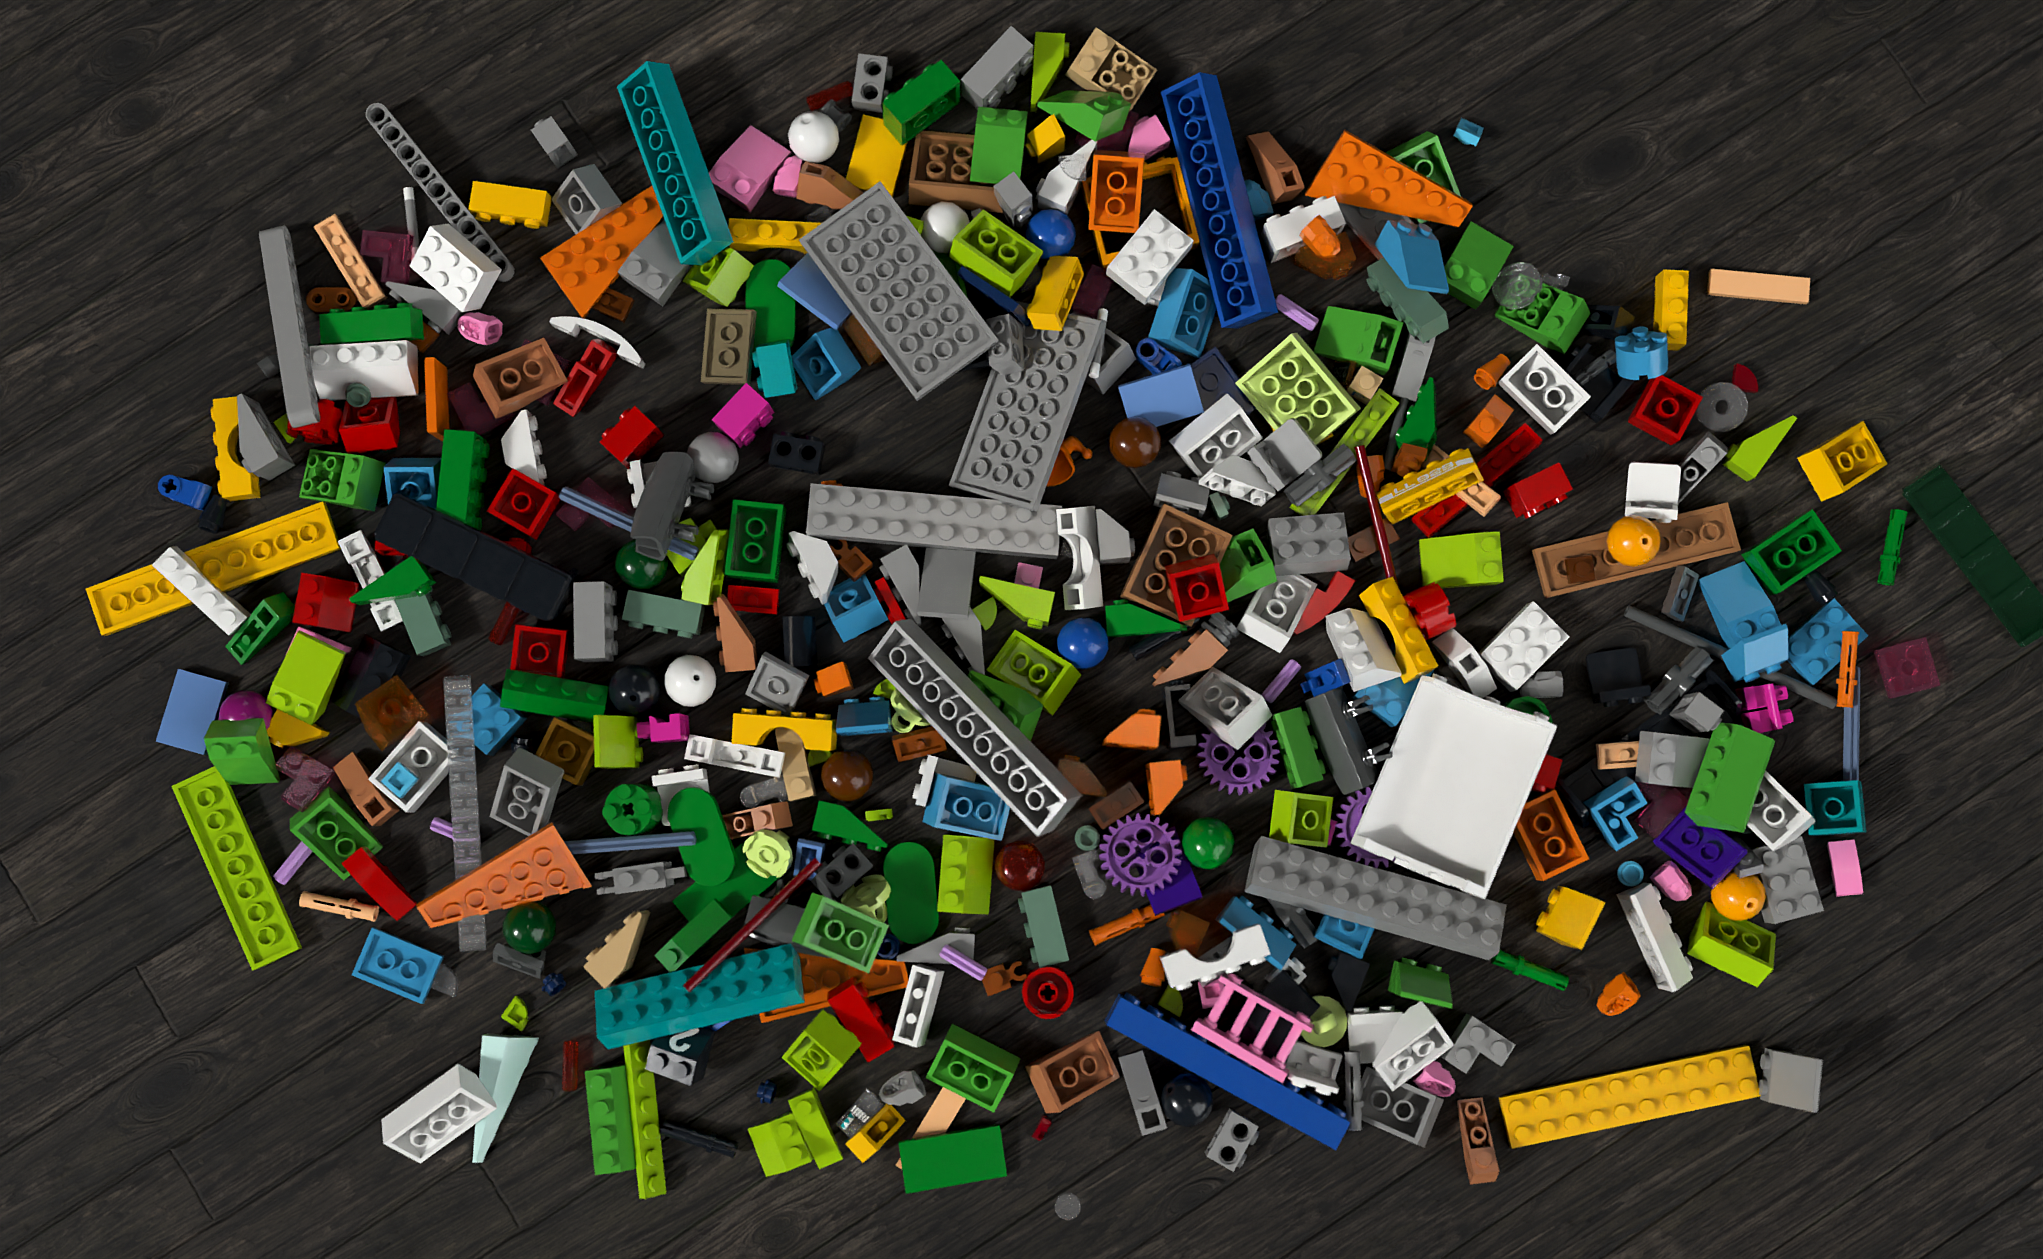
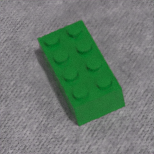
M444 429L436 510L481 531L482 519L479 517V511L484 505V493L481 492L482 483H485L487 479V469L484 468L485 458L489 456V444L486 439L476 432Z

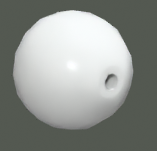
M808 111L797 116L793 120L788 132L792 151L799 159L811 163L823 162L830 158L839 143L836 124L828 115L818 111Z
M952 202L933 204L922 215L921 220L924 222L921 237L932 250L938 253H950L953 238L970 223L968 215Z
M685 655L676 658L669 665L665 673L664 686L667 694L673 701L683 706L694 707L703 704L711 697L716 687V674L707 660L699 656Z

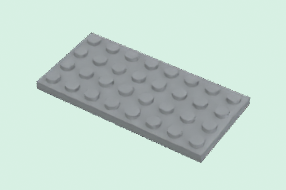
M878 182L799 239L804 249L917 401L999 342L881 182Z
M1016 301L1027 312L1029 304ZM1069 313L1062 331L1034 329L1032 323L1029 327L1022 324L1025 370L1001 375L993 368L991 369L949 483L951 488L988 499L998 500L1034 512L1038 511L1105 323L1101 320Z

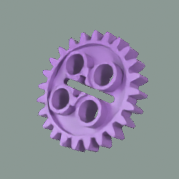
M1266 723L1251 736L1254 741L1244 750L1241 755L1242 757H1238L1226 771L1222 767L1232 758L1235 753L1234 750H1238L1206 728L1210 735L1202 733L1201 738L1206 743L1198 744L1197 747L1204 750V752L1198 753L1197 758L1204 759L1199 764V768H1207L1203 777L1210 775L1213 777L1210 785L1218 782L1220 783L1219 791L1226 786L1228 787V794L1237 789L1238 795H1242L1243 788H1246L1247 792L1251 794L1253 792V785L1257 789L1262 788L1260 780L1266 783L1270 781L1266 773L1274 775L1276 772L1271 765L1279 763L1273 756L1278 755L1280 751L1272 749L1278 741L1269 739L1273 731L1266 733L1263 731ZM1254 747L1260 749L1262 758H1252L1249 753L1250 749ZM1216 749L1224 750L1227 758L1223 761L1217 760L1214 757V751ZM1233 767H1243L1246 772L1245 776L1242 778L1236 777L1233 774Z
M1365 787V795L1357 790L1355 791L1357 799L1348 796L1347 800L1350 805L1341 804V808L1345 813L1336 815L1342 819V823L1335 824V827L1342 829V832L1338 833L1336 837L1344 838V841L1339 846H1348L1349 849L1345 855L1349 856L1354 853V862L1357 863L1362 858L1363 865L1368 866L1370 861H1372L1373 867L1378 868L1379 861H1381L1382 865L1387 868L1389 859L1377 856L1351 844L1363 815L1362 808L1368 803L1372 793L1369 787Z
M1137 813L1134 821L1127 815V823L1125 824L1118 819L1117 829L1109 827L1112 835H1103V839L1107 844H1100V849L1106 852L1099 855L1100 860L1107 861L1101 865L1102 870H1109L1105 875L1106 879L1114 877L1112 886L1115 887L1118 884H1122V893L1127 888H1130L1131 896H1134L1136 890H1140L1141 896L1144 897L1145 890L1147 889L1154 895V887L1156 886L1163 891L1164 881L1172 883L1169 875L1178 874V870L1173 866L1181 865V860L1175 858L1182 855V850L1174 849L1180 845L1179 840H1172L1175 836V831L1167 833L1168 823L1159 826L1160 818L1157 817L1154 822H1151L1150 814L1146 815L1145 820H1141L1139 813ZM1140 833H1148L1151 839L1146 843H1142L1137 840V837ZM1154 843H1160L1159 846L1149 849ZM1121 846L1129 848L1130 852L1127 856L1121 857L1116 854V850ZM1136 851L1145 852V858H1136ZM1156 853L1165 856V860L1160 864H1156L1151 860V857ZM1131 861L1125 868L1121 867L1123 863ZM1140 867L1144 870V873L1141 877L1135 878L1130 875L1131 869Z

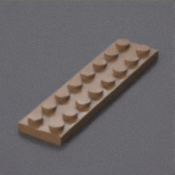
M1728 502L1678 514L1677 520H1671L1670 523H1660L1653 520L1652 522L1660 533L1661 543L1659 551L1654 559L1647 564L1636 567L1625 566L1611 556L1606 541L1608 531L1532 550L1544 598L1741 551ZM1592 555L1596 580L1568 584L1565 559Z

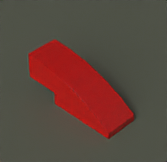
M600 339L591 340L581 360L577 361L567 377V382L562 386L553 404L572 417H575L612 366L618 355L617 350Z
M1337 571L1325 592L1316 588L1292 635L1296 636L1325 618L1347 595L1355 580Z
M360 847L341 863L360 886L396 921H399L416 906L415 900L391 871L378 861L368 847Z

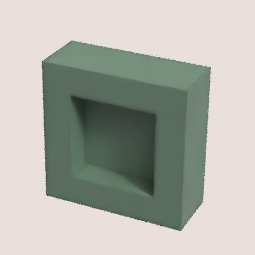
M1218 491L1208 496V502L1217 521L1226 518L1229 515L1227 510L1230 509L1224 495L1220 496Z

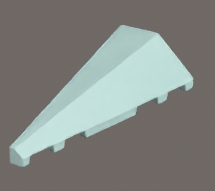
M497 1034L482 1035L479 1079L495 1101L497 1109L475 1124L472 1163L484 1162L485 1155L491 1142L494 1140L495 1133L504 1118L539 1037Z

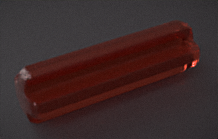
M849 81L808 96L806 102L809 109L813 111L823 107L832 99L836 102L853 95V87Z
M506 602L489 636L490 642L502 645L519 608Z
M567 1040L563 1043L562 1089L563 1091H575L577 1089L578 1041Z

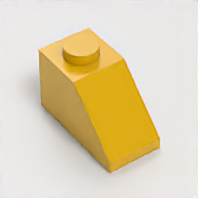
M1055 115L1049 116L1027 134L1025 148L1030 158L1035 157L1037 163L1064 151L1065 135Z
M278 709L267 729L268 736L270 737L269 741L281 748L284 745L296 746L328 737L330 733L315 723L310 725Z
M885 1104L848 1140L846 1145L863 1163L877 1152L906 1120L892 1105Z

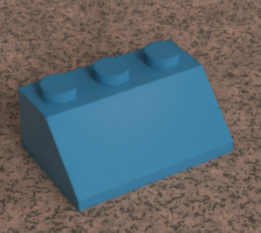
M1175 268L1167 278L1148 338L1165 348L1200 358L1216 312V304L1210 281L1193 269Z
M1233 896L1215 920L1232 934L1233 931L1256 923L1260 924L1270 955L1264 956L1265 960L1281 970L1296 946L1291 941L1294 936L1283 927L1277 930L1271 925L1274 920L1261 911L1258 915L1251 909L1254 904L1244 896H1241L1239 899Z

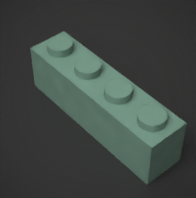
M1384 257L1367 267L1369 276L1367 283L1370 289L1380 294V298L1385 306H1391L1396 318L1400 322L1404 321L1406 323L1407 329L1413 337L1417 336L1422 343H1425L1449 329L1446 311L1428 291L1407 288Z

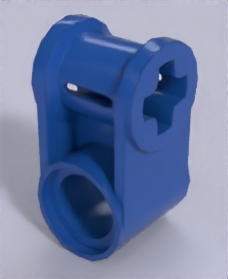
M1149 338L1142 339L1134 352L1136 360L1153 375L1182 365V362L1175 355ZM1143 346L1150 347L1153 355L1150 357L1143 356L1140 348Z
M173 475L163 476L158 482V490L163 496L202 511L207 505L213 488L194 480H186ZM177 486L176 490H170V487Z

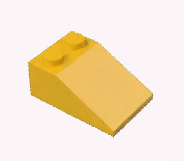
M1864 421L1846 429L1797 458L1821 502L1847 491L1887 465Z
M1558 886L1557 889L1552 890L1547 902L1550 904L1546 912L1542 911L1537 919L1536 925H1538L1536 931L1561 945L1582 949L1605 903L1567 887Z

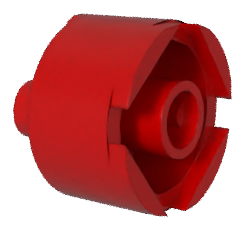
M320 399L317 402L320 422L293 428L288 420L286 434L290 437L297 439L298 434L305 437V442L331 445L333 441L338 443L339 426L343 412L340 408L334 407L335 402Z
M1435 582L1403 596L1425 640L1456 627L1454 613L1449 614L1448 606H1450V603L1442 588L1435 584Z
M1049 965L1041 968L1037 967L1027 975L1022 987L1024 1004L1031 1013L1039 1018L1053 1019L1062 1015L1070 1007L1073 1001L1074 990L1072 982L1065 971L1056 966ZM1046 985H1050V988L1055 990V993H1052L1050 998H1045V994L1040 993L1041 990H1045Z

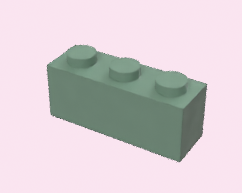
M430 592L421 597L417 595L416 597L395 600L417 655L424 657L451 645L449 640L452 637L448 626L442 623L439 616L442 614V610L438 602L433 601Z
M628 590L622 620L629 622L628 627L643 629V626L647 625L652 626L654 632L667 634L668 630L678 631L677 636L692 639L693 635L700 636L706 606L699 603Z
M1051 885L1021 892L1022 898H1018L1021 913L1026 912L1028 922L1024 923L1027 938L1032 937L1034 947L1030 948L1033 963L1038 962L1039 968L1069 961Z

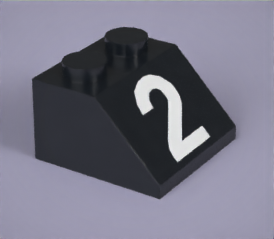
M700 1027L655 1038L650 1046L645 1069L692 1086L705 1076L715 1030Z

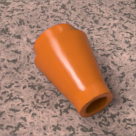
M1499 354L1496 358L1478 368L1474 375L1476 383L1485 390L1495 387L1506 368L1510 365V360L1505 355Z
M1157 948L1150 949V954L1140 974L1142 977L1141 983L1161 987L1162 981H1165V971L1160 956L1165 955L1166 951Z

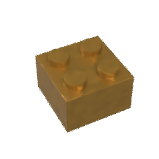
M554 717L535 755L564 769L563 779L575 785L583 786L595 762L594 735L561 718Z

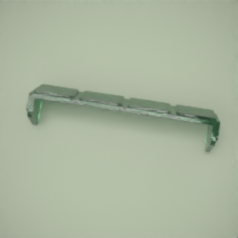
M1939 462L1935 463L1902 488L1903 491H1901L1904 498L1908 500L2010 632L2020 647H2025L2043 636L2042 594Z

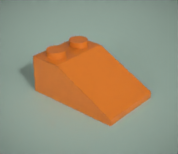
M1095 150L1093 154L1088 230L1135 233L1139 229L1145 153Z

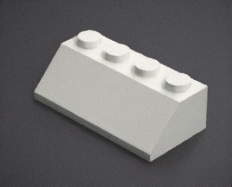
M407 340L310 346L314 382L320 399L346 400L345 391L353 383L365 385L371 392V398L418 395V346Z
M1642 883L1616 894L1657 987L1674 992L1692 980L1693 976L1690 972L1693 970L1689 959L1686 956L1684 957L1681 952V940L1676 933H1673L1669 925L1672 921L1669 913L1661 907L1659 902L1661 895L1656 886H1652L1651 883Z
M457 1064L381 1119L383 1144L421 1164L497 1109V1105L478 1076Z

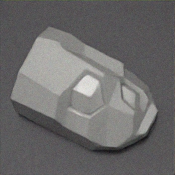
M1561 671L1537 672L1533 678H1529L1520 688L1521 696L1534 698L1562 697L1563 677Z
M914 1070L902 1071L891 1077L883 1084L879 1095L886 1104L901 1106L905 1103L913 1104L924 1097L926 1092L921 1078Z

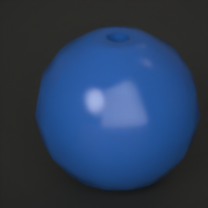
M1054 209L1041 210L1033 215L1025 231V239L1043 250V254L1040 257L1043 260H1049L1052 256L1067 255L1073 247L1076 237L1075 227L1069 216L1060 210Z
M1079 617L1069 621L1062 627L1057 638L1060 657L1071 663L1076 669H1089L1097 666L1105 658L1109 649L1106 630L1099 622L1090 618Z

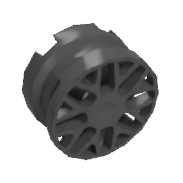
M1220 612L1210 614L1211 618L1208 621L1204 620L1201 627L1204 630L1207 629L1227 648L1230 640L1236 638L1240 633Z

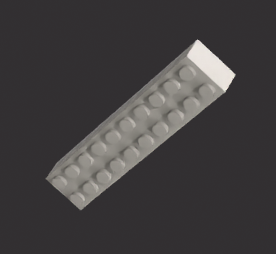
M811 483L806 534L814 538L902 546L907 544V546L1057 559L1060 535H1058L1056 509H1062V506L1040 504L1038 511L1034 512L991 499Z
M912 619L895 621L868 659L1037 836L1052 832L1082 794Z
M1261 836L1254 845L1244 891L1486 960H1490L1499 953L1507 906L1506 904L1482 899L1474 895Z

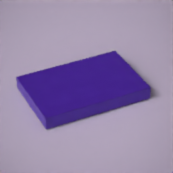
M1685 807L1653 840V843L1711 889H1714L1748 853L1747 849L1720 829L1697 826L1685 813Z
M1175 826L1167 829V833L1175 831V836L1172 840L1180 841ZM1151 836L1145 837L1138 841L1146 843L1151 839ZM1181 841L1180 845L1174 848L1182 850V855L1175 857L1181 860V865L1173 866L1178 870V874L1169 875L1172 883L1164 881L1163 891L1158 886L1154 887V895L1151 894L1149 889L1145 890L1155 916L1203 898L1189 861L1184 855ZM1154 843L1149 849L1159 846L1160 843ZM1136 851V858L1144 859L1145 852ZM1156 853L1151 857V860L1156 864H1160L1165 860V856ZM1136 867L1138 874L1141 877L1144 873V870L1140 867Z

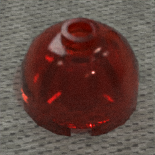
M1027 841L1008 843L999 851L995 860L997 878L1005 887L1011 890L1025 891L1031 889L1040 882L1044 874L1045 862L1042 853L1035 845Z

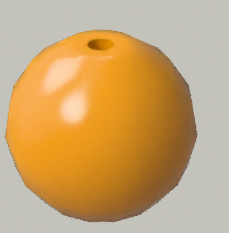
M1639 515L1625 516L1613 523L1608 531L1606 540L1611 556L1619 563L1630 567L1644 565L1654 559L1661 543L1660 533L1656 525L1649 519Z
M1733 870L1714 889H1711V900L1718 913L1735 921L1747 920L1757 915L1763 908L1766 898L1765 888L1757 875L1739 878Z

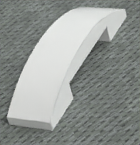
M569 316L552 317L549 321L554 328L576 338L582 329L619 346L617 354L621 359L641 368L645 366L639 354L623 337L602 324Z
M362 530L338 541L348 564L352 565L362 588H365L385 574L377 555ZM395 600L370 603L372 607L370 610L380 631L403 622Z
M689 734L684 759L781 777L785 757L784 752L742 744H731L732 742Z

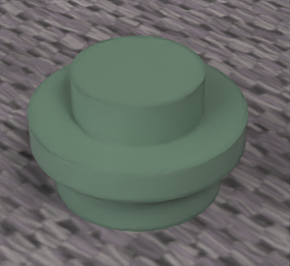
M353 383L347 387L345 396L351 406L363 407L369 403L371 392L365 385Z
M1082 826L1075 834L1076 845L1084 851L1095 849L1100 842L1099 832L1092 826Z

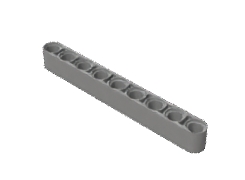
M371 104L366 110V118L453 228L480 251L484 245L489 244L490 250L485 255L497 266L505 263L506 267L500 272L497 280L501 282L510 280L514 275L512 263L391 112L383 104ZM384 113V118L376 122V117ZM400 132L396 140H391V136L394 133ZM415 151L412 158L406 159L408 152ZM429 169V175L425 178H421V173L424 170ZM445 188V192L442 196H435L436 192L439 189ZM460 207L457 215H450L453 208ZM470 226H475V231L470 235H466V229Z
M283 225L259 231V239L287 416L291 426L298 428L320 422V413L290 233L287 227Z

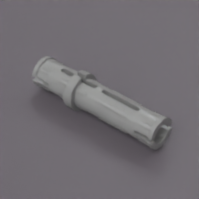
M1344 1051L1346 1100H1343V1106L1346 1107V1119L1350 1121L1347 1130L1358 1131L1362 1130L1361 1107L1364 1106V1101L1361 1100V1052Z

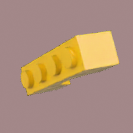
M729 218L728 227L734 241L729 247L735 251L787 248L807 254L799 239L821 223Z
M237 396L213 399L211 417L215 422L216 429L213 432V441L218 450L215 464L220 472V480L217 484L219 494L222 495V498L229 501L260 498L259 477L254 473H249L240 463L236 454V444L239 438Z
M1393 577L1373 583L1359 595L1369 616L1382 620L1390 629L1396 649L1394 658L1402 673L1400 677L1404 684L1417 680L1422 675L1425 676L1438 667Z
M742 708L741 712L733 713L731 744L761 745L772 730L778 727H785L793 730L800 736L805 749L833 751L836 750L837 719H831V714L816 713L815 718L806 717V712H791V716L781 715L780 710H766V714H757V709Z

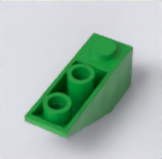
M1429 377L1426 384L1421 385L1415 406H1410L1406 416L1407 421L1404 427H1399L1395 436L1398 449H1400L1403 443L1427 448V455L1424 461L1427 460L1437 441L1436 391L1432 377Z
M819 801L812 827L813 831L818 832L817 837L832 840L834 835L842 837V843L850 845L854 843L856 846L857 841L867 843V849L880 852L882 847L888 848V843L847 807Z

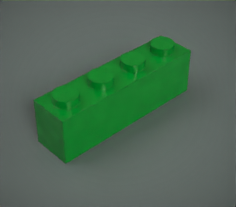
M399 303L397 308H390L389 305H375L374 310H367V307H352V312H345L344 309H329V314H319L320 340L322 345L424 340L422 309L413 308L411 303Z
M506 669L500 707L594 723L593 715H604L608 686Z

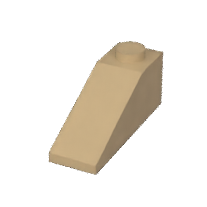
M776 728L775 734L778 750L785 753L782 773L788 800L796 801L817 796L808 764L807 752L802 739L789 728Z

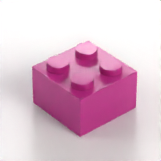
M745 383L715 415L712 421L741 448L743 445H749L756 437L754 433L760 427L764 428L771 422L774 411L762 396Z

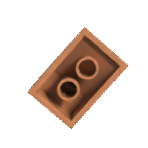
M545 338L475 365L473 378L496 419L525 407L567 382V378Z
M1099 1031L1046 1054L1025 1066L1046 1113L1061 1112L1120 1078Z

